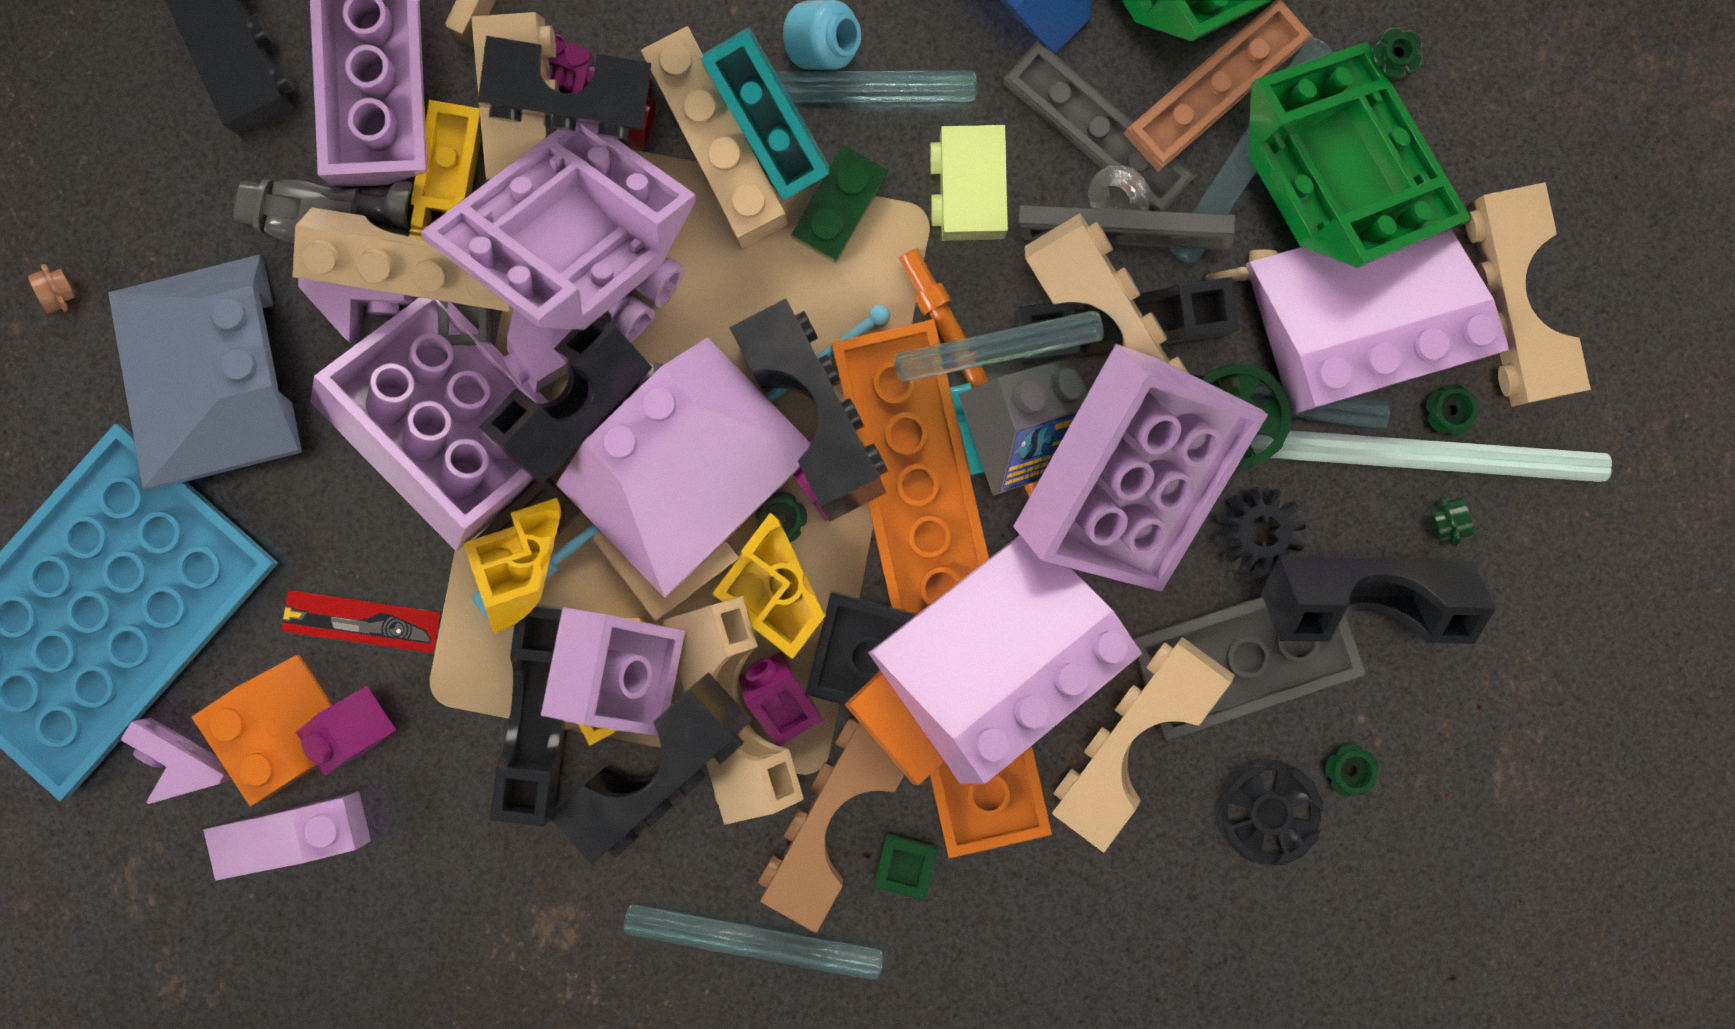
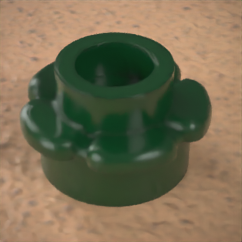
M1400 27L1388 28L1380 34V41L1373 45V61L1382 68V73L1387 77L1400 79L1406 73H1415L1422 65L1424 56L1420 49H1422L1423 43L1420 37L1412 30L1405 32ZM1395 48L1402 49L1403 55L1401 57H1397L1394 54Z
M1449 384L1443 390L1434 391L1429 396L1426 404L1427 410L1430 411L1428 421L1432 428L1439 433L1450 432L1454 436L1464 434L1470 430L1479 411L1477 400L1473 394L1458 384ZM1450 405L1456 408L1454 415H1450L1447 411Z
M787 492L774 493L773 497L768 499L756 511L755 515L759 520V528L770 513L775 516L779 513H784L786 521L781 524L790 542H793L801 535L800 529L807 522V512L804 505L797 503L795 496Z
M1441 497L1438 501V509L1431 511V520L1439 541L1448 539L1452 546L1459 547L1460 541L1474 537V528L1469 510L1461 497L1449 501L1445 497Z
M1348 744L1340 747L1338 754L1329 757L1326 764V775L1332 779L1331 786L1337 793L1344 796H1351L1352 794L1364 795L1375 785L1378 763L1372 753L1363 752L1362 748L1358 745ZM1350 766H1355L1356 773L1350 776L1347 773V769Z

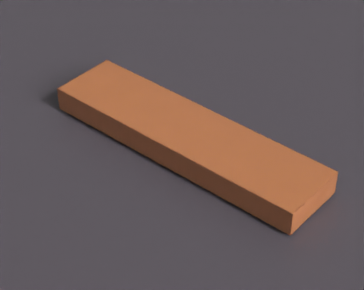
M1275 0L1129 126L1123 134L1157 172L1161 171L1251 92V84L1257 78L1276 71L1307 44L1313 35L1282 0Z

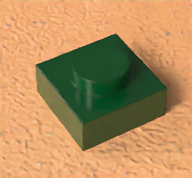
M886 833L873 887L925 901L938 847Z

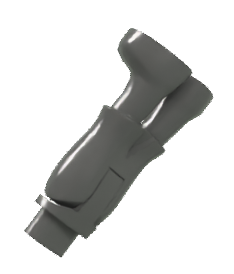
M266 178L260 184L241 181L237 191L233 217L236 222L253 225L258 233L269 234L289 243H294L295 225L312 207L366 216L368 221L388 225L399 230L410 231L414 206L410 203L414 182L398 181L392 185L387 196L362 194L360 189L339 190L302 180L285 179L274 181L273 179ZM391 232V233H394V234H398V235H403V236H408V237H409V235H407V234Z

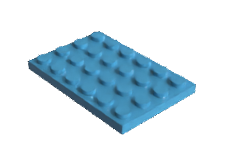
M115 423L0 551V749L59 801L67 800L121 741L131 721L139 720L278 564L275 559L188 482L151 491L143 490L133 433L122 424Z

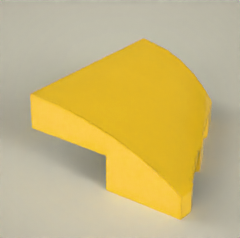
M557 498L511 512L513 527L463 543L493 634L503 631L522 620L541 599L562 513Z
M770 513L742 549V555L712 594L722 602L743 596L752 624L751 627L794 659L798 657L810 641L826 615L780 520Z

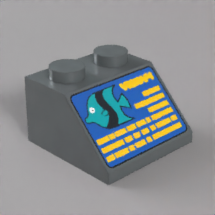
M1075 356L998 377L959 394L993 496L1040 480L1088 395Z

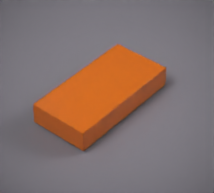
M881 670L845 703V706L913 785H920L944 762Z

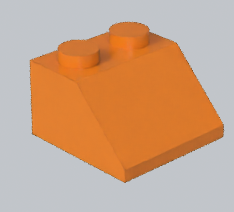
M299 654L237 686L193 715L192 719L251 807L271 799L318 767L305 755L302 741L296 732L315 715L332 706V703Z

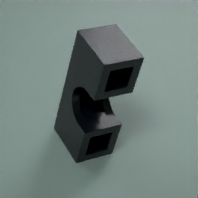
M486 35L478 104L480 107L490 108L489 118L521 123L522 114L544 117V127L565 131H576V124L578 122L598 126L597 135L622 140H630L631 131L641 133L651 63L597 54L595 71L590 83L579 92L565 94L550 88L541 76L540 67L543 52L541 44Z
M602 317L596 319L584 330L572 329L554 348L567 364L569 373L567 385L556 399L548 403L538 404L515 388L479 426L517 466L541 485L551 474L557 472L565 464L567 457L588 435L592 434L603 423L604 418L625 396L631 394L638 387L640 380L653 368L621 331Z

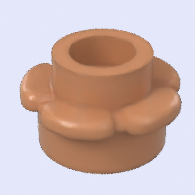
M41 264V271L28 276L39 302L47 315L60 309L67 312L68 305L66 301L75 298L64 273L61 269L50 272L46 264Z

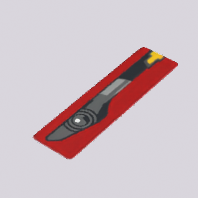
M289 591L286 598L282 630L289 633L433 653L436 646L440 613L430 610Z

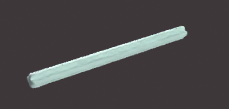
M1293 430L1289 431L1282 448L1271 457L1277 459L1594 482L1609 480L1612 471V459L1607 453ZM1258 431L1251 442L1255 454L1265 450L1273 439Z

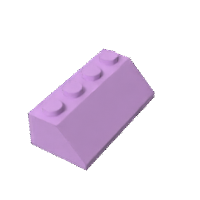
M310 0L318 176L334 188L388 185L428 172L420 0Z

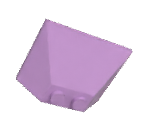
M577 122L576 131L555 130L421 231L423 240L539 328L584 330L661 267L696 200L693 192L618 139L597 135L598 126Z
M707 337L661 366L582 443L556 485L664 598H667L801 468L798 460L807 451L811 443Z

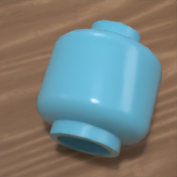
M807 0L796 4L787 14L783 24L782 35L784 49L790 60L799 68L808 70H837L847 66L854 58L861 42L860 25L853 11L843 2L836 0Z

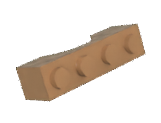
M851 716L835 742L837 746L843 748L833 767L824 762L809 791L817 795L808 813L800 809L797 810L783 836L791 841L783 858L779 859L772 855L758 881V884L765 887L761 903L815 933L820 928L843 885V877L832 864L826 848L825 834L832 816L844 802L858 794L869 791L895 792L904 776V773L863 725Z

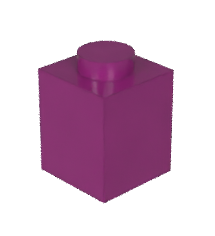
M368 686L315 715L296 733L302 741V748L307 758L312 763L318 765L324 776H327L374 748L396 729Z

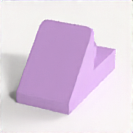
M298 278V287L340 334L348 342L355 345L363 340L364 306H367V313L371 315L395 316L400 312V307L406 308L416 300L414 296Z
M151 717L131 721L121 738V741L135 748L133 755L140 761L156 768L166 766L165 771L149 796L147 804L232 780L215 754Z

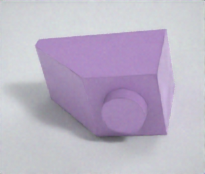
M513 309L507 336L506 349L509 354L504 357V361L519 384L528 381L536 393L568 373L567 364L554 348L572 329L539 328L517 310Z

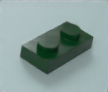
M842 144L829 167V174L822 179L794 228L791 238L837 264L888 175V170Z

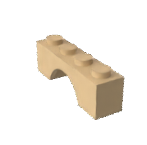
M686 26L641 49L645 61L651 63L650 72L698 161L740 247L744 249L787 227L788 223L785 212L744 133L701 62L700 58L703 54L689 27Z
M1546 182L1486 194L1469 203L1468 213L1471 220L1465 224L1469 240L1472 243H1476L1480 263L1477 264L1476 270L1494 298L1509 347L1508 351L1500 353L1502 366L1498 369V380L1502 393L1506 397L1509 396L1511 407L1591 390L1580 338L1561 334L1545 325L1531 308L1526 293V273L1533 255L1546 241L1557 234Z
M314 207L295 225L293 277L507 312L511 309L509 304L423 240V238L408 237L382 230L371 224L366 216Z
M1081 213L1025 246V259L1053 304L1081 302L1103 310L1119 326L1123 334L1124 347L1156 357L1188 373L1178 356L1169 360L1160 346L1167 338L1153 313L1150 312L1142 316L1133 299L1140 296V293L1125 267L1116 272L1107 258L1106 254L1112 251L1113 248L1098 222L1088 226Z
M743 596L663 620L665 627L685 631L678 665L684 693L709 672L741 707L738 691L740 672L748 656L758 647ZM750 724L738 734L744 743L722 764H719L714 757L706 763L714 789L715 800L719 805L724 825L774 814L804 800L789 749L769 743L758 735Z
M1183 637L1174 648L1167 643L1161 646L1146 667V669L1154 674L1143 691L1135 685L1131 687L1115 709L1123 718L1112 733L1104 727L1100 729L1084 751L1092 760L1081 774L1071 769L1053 793L1061 802L1052 814L1103 853L1133 815L1141 801L1132 786L1128 773V755L1133 740L1147 728L1159 723L1176 721L1199 726L1235 676Z

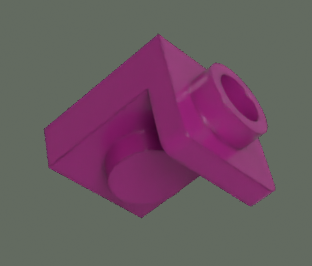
M782 651L769 658L757 660L745 673L739 676L745 704L775 745L781 746L823 721L819 709L810 696L805 694V689L794 676L789 660Z

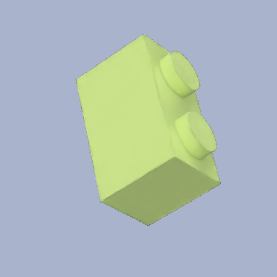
M1005 125L941 126L940 142H930L931 174H940L941 194L931 195L932 226H942V241L1004 239L1008 231Z

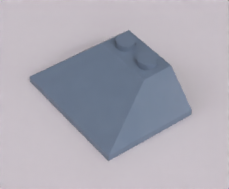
M261 254L108 292L143 490L151 491L302 453L293 404L278 390L263 308L273 306L265 260Z

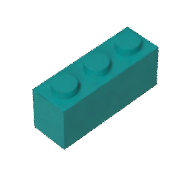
M749 26L703 53L700 58L701 62L783 201L829 174L827 160Z

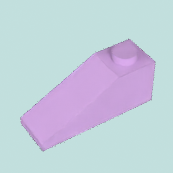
M359 791L203 829L215 881L310 862L354 851L371 842Z

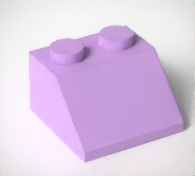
M563 607L541 715L586 726L658 736L653 721L671 705L685 631Z

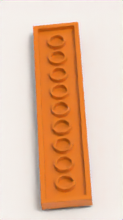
M934 319L831 342L838 375L841 380L840 384L844 401L849 398L852 400L865 426L856 432L864 447L872 443L875 444L888 469L887 473L880 476L886 493L869 501L868 506L891 607L914 613H920L989 559ZM1032 746L986 784H960L945 761L930 774L949 858L1052 835Z

